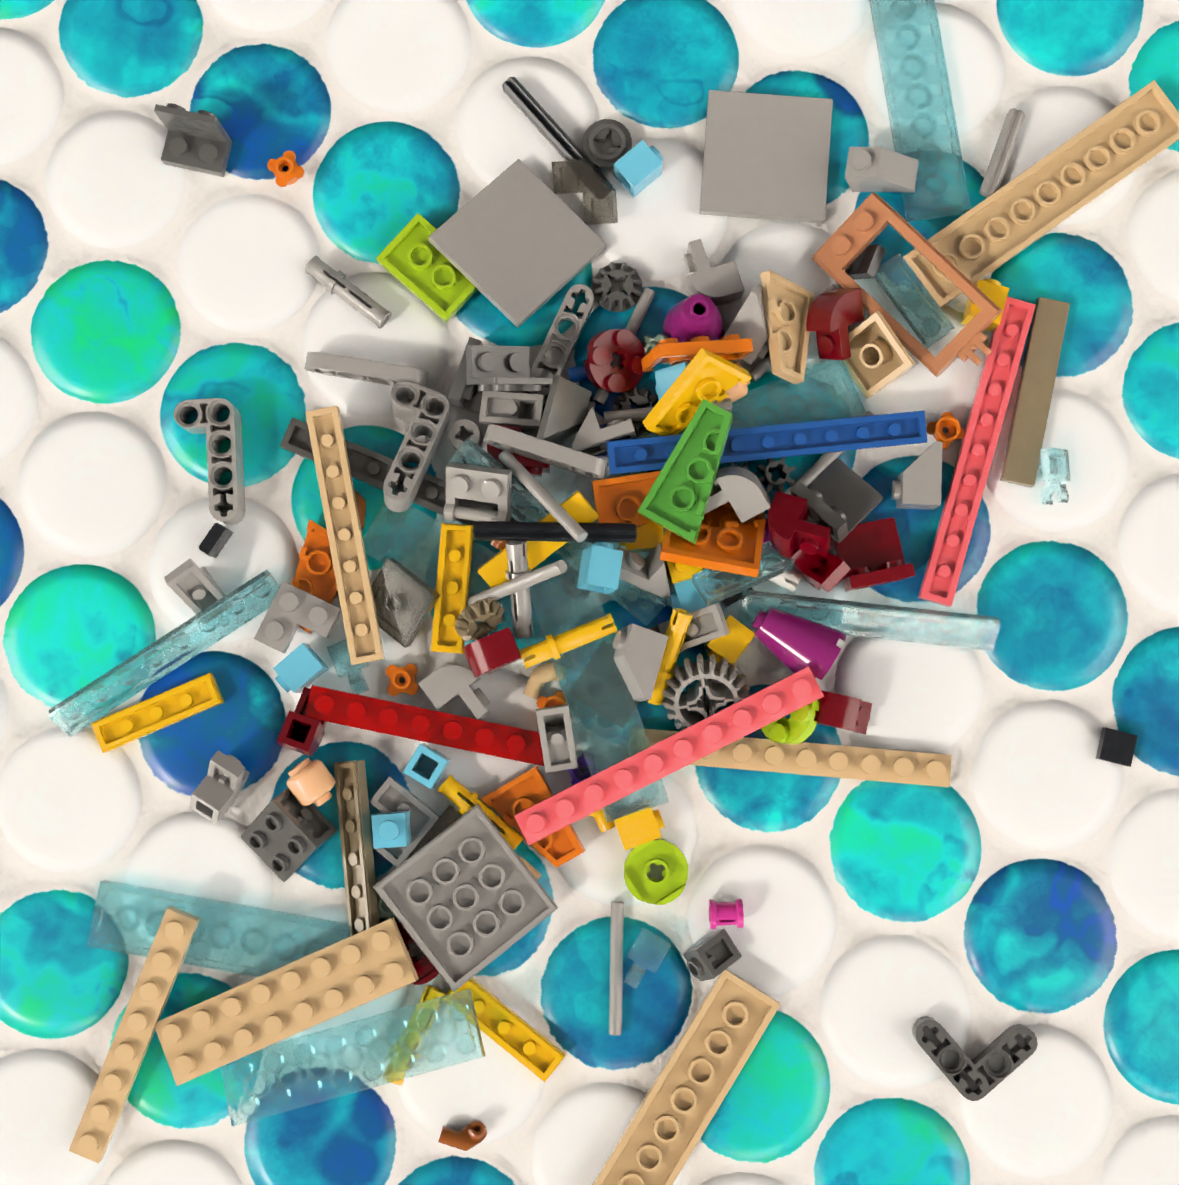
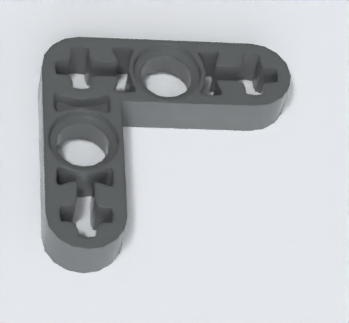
M928 1016L921 1017L916 1020L912 1028L913 1037L958 1092L971 1101H979L1026 1061L1036 1051L1038 1045L1037 1037L1030 1029L1024 1025L1016 1024L1007 1028L971 1060L934 1018ZM927 1026L930 1029L935 1027L932 1032L941 1044L936 1047L927 1037L921 1039L924 1036L923 1027ZM1017 1034L1023 1037L1026 1036L1024 1039L1025 1047L1022 1048L1016 1045L1017 1041L1014 1037ZM1007 1046L1015 1056L1011 1058L1001 1047ZM947 1050H955L958 1053V1062L953 1067H946L942 1064V1055ZM993 1054H1001L1004 1057V1066L998 1071H992L988 1067V1059ZM964 1070L968 1076L976 1080L975 1083L978 1088L974 1091L970 1088L966 1089L968 1085L959 1073Z

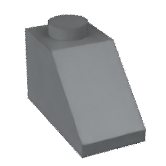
M849 147L845 179L852 192H915L919 162L917 159L883 147Z
M760 284L751 291L724 335L739 334L740 339L752 338L753 351L743 358L750 365L757 357L763 359L769 351L762 285Z
M936 441L901 472L896 480H893L891 497L892 500H896V508L934 510L941 506L942 442Z
M632 623L616 633L613 641V648L616 649L613 659L633 699L641 702L652 697L669 636Z

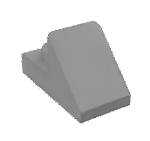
M483 391L479 422L483 425L496 424L521 427L522 432L538 429L544 412L546 396L540 394Z
M592 407L571 446L573 450L593 456L607 451L606 442L637 439L631 419L626 421L624 419H617L609 422L605 428L600 429Z
M661 543L646 558H643L637 552H630L619 546L616 550L623 551L619 579L668 600L671 594L665 561L660 560Z
M191 558L164 577L166 584L204 623L231 605L205 567L199 568Z
M720 603L691 612L693 617L680 651L730 634ZM670 620L658 624L661 634L665 635Z
M568 704L536 709L545 772L578 768Z

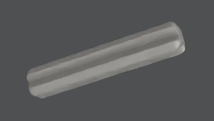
M1012 108L1006 115L979 191L980 195L984 197H989L1000 188L1025 118V113L1021 110Z

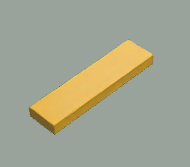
M579 490L560 504L577 523H592L599 518V514ZM548 513L538 522L558 521ZM527 541L528 567L532 570L567 542ZM506 547L478 568L477 572L491 588L509 581L506 579L505 571L508 569Z
M441 523L431 641L432 652L464 654L463 647L465 646V641L457 634L455 623L460 613L468 606L474 525Z
M208 673L95 721L91 725L102 753H107L222 704L224 700L213 673Z
M473 978L455 992L450 989L443 998V1000L544 1082L565 1057V1053Z

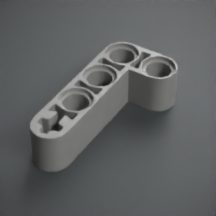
M400 381L391 390L393 414L398 419L411 423L383 484L385 505L389 510L398 513L404 512L411 507L449 422L450 405L447 397L437 391L410 381ZM409 398L412 402L404 404L399 402V400ZM438 409L442 413L433 415L428 413V411ZM424 435L429 437L430 440L421 442L416 440V438ZM408 462L416 463L418 467L414 469H407L403 465ZM401 482L403 483L404 492H399Z
M223 398L181 401L174 409L173 416L176 423L191 434H206L210 514L213 518L226 525H236L243 520L246 511L241 413L231 402ZM223 409H229L230 416L224 422H218L219 412ZM191 411H198L197 420L194 423L187 424V415ZM231 440L229 451L220 454L219 445L221 442ZM225 471H232L233 476L230 483L221 485V475ZM228 504L233 506V510L227 511V515L222 513V509H226Z

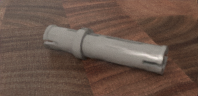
M317 255L308 262L305 272L326 286L328 293L339 296L355 310L376 324L379 329L384 327L390 319L392 312L386 310L348 281L343 272H336Z
M527 541L505 542L508 559V569L505 571L506 579L510 581L532 572L531 568L528 567ZM530 587L510 595L513 636L517 639H526L534 636Z

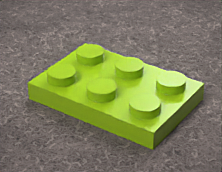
M417 213L377 256L376 260L444 322L448 323L478 289L429 242V236L437 229Z

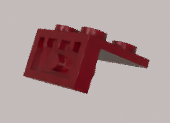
M893 517L858 524L840 543L833 539L837 557L844 560L851 568L842 579L845 592L901 581L916 576L913 563L905 564L896 522Z

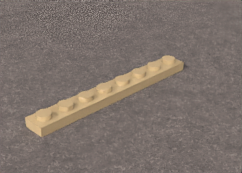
M338 406L306 411L351 665L383 660L385 656L340 409Z
M169 906L166 909L69 1148L70 1152L98 1164L104 1158L154 1035V1027L160 1020L201 918L173 906Z

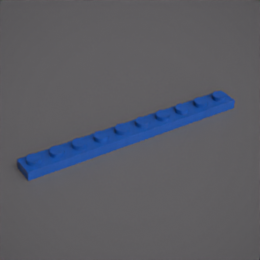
M925 410L729 430L720 464L927 443ZM683 434L606 442L609 475L662 470Z

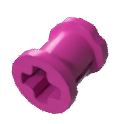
M709 899L710 929H716V926L737 925L738 928L744 927L742 899H736L735 902H715L714 899Z

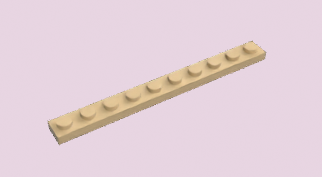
M630 727L628 757L679 731ZM742 737L689 765L950 787L952 755L807 742L791 745L776 743L770 739Z

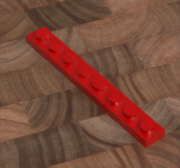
M311 686L305 713L307 717L544 766L539 732L330 688Z

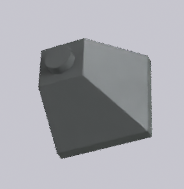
M554 375L537 438L557 444L578 432L590 409L593 407L595 411L596 402L591 401L592 392L561 376Z

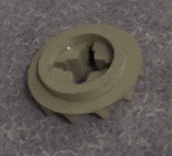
M485 598L467 606L460 613L455 623V630L465 642L471 639L476 641L483 636H488L490 632L498 630L497 625L504 621L502 614L505 610L495 599Z

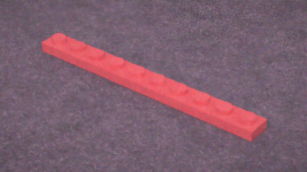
M1007 296L1000 324L992 332L988 347L992 352L985 357L918 595L919 599L946 607L952 606L1035 304Z
M809 666L538 802L515 814L514 817L528 845L824 697Z

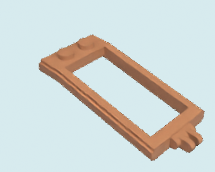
M871 193L813 255L812 260L842 288H861L863 308L870 315L879 311L901 344L936 377L940 376L957 358H960L963 362L969 358L978 366L982 360L974 353L977 348L986 356L992 352L983 343L987 337L982 332L1000 315L1002 310L877 193ZM888 225L895 229L981 310L936 357L845 272Z

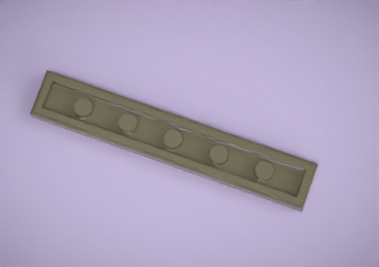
M1042 297L1036 299L1035 302L1036 306L1033 313L1000 479L1002 482L1030 488L1035 485L1070 303Z
M365 760L334 763L349 937L380 923L377 891L373 888L376 884Z

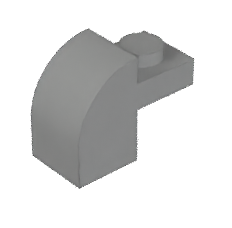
M701 238L689 242L687 254H684L687 271L689 273L693 272V274L687 275L685 280V287L691 296L696 294L706 295L716 306L742 299L745 289L735 260L710 268Z
M736 466L724 467L717 471L716 480L718 484H713L705 514L729 501L741 523L771 508L770 497L757 476L749 470Z
M458 665L443 666L418 683L436 709H442L456 697L460 696L477 720L490 712L486 707L490 701L479 687L473 690L471 687L481 678H474L472 670Z
M217 751L210 759L207 776L191 795L189 808L217 825L244 787L250 772L245 770L246 767L242 766V763L236 757Z

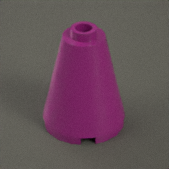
M696 294L678 302L668 311L663 323V334L668 338H677L678 342H690L691 338L708 336L710 341L721 340V337L725 335V322L722 314L708 296Z
M770 607L767 612L761 609L752 623V626L756 628L754 635L793 673L809 666L814 678L816 677L820 680L825 677L841 651V648L836 646L839 638L843 641L846 639V634L840 630Z

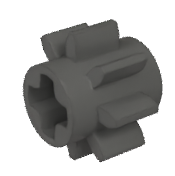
M782 457L780 461H774L773 458L767 459V467L760 464L757 466L756 469L763 473L762 477L758 479L767 487V494L772 489H777V492L784 493L783 484L788 486L794 484L795 481L789 478V474L795 470V466L788 467L784 463L786 457ZM774 469L780 471V478L776 482L771 480V473Z

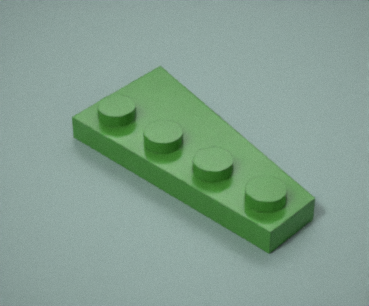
M703 399L637 512L640 515L694 545L696 544L732 424V413Z

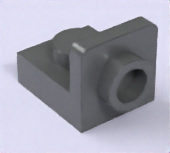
M725 929L718 930L696 948L683 953L687 960L688 970L700 981L714 979L742 957Z

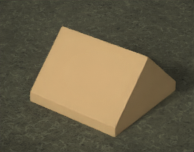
M879 311L875 312L849 333L851 357L840 360L866 399L905 375L915 364Z

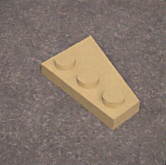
M768 270L760 273L772 374L793 384L804 382L810 331L806 330V321L809 308L814 300V293Z

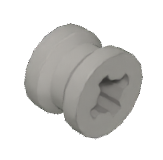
M461 419L454 422L448 432L449 440L458 453L469 455L480 448L482 435L478 426L473 421Z

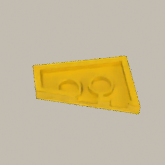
M701 348L643 420V424L647 430L660 436L677 435L688 426L703 399L711 403L715 400L720 403L728 397L726 392L739 382L742 385L745 384L752 377L747 370Z

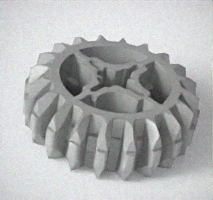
M699 653L697 655V662L693 663L688 657L684 660L685 668L676 664L674 667L675 677L666 681L668 687L663 690V695L665 696L663 706L665 709H668L667 717L669 720L675 719L674 725L677 729L684 726L687 728L714 714L715 710L725 706L726 702H730L726 706L728 707L750 695V687L745 685L747 683L746 676L738 674L739 667L736 664L728 667V659L726 657L718 663L713 653L710 655L709 660H703V656ZM711 679L718 680L722 683H715ZM698 680L694 687L687 688V691L682 692L688 684ZM703 688L706 689V694L709 696L710 705H707V700L704 698Z

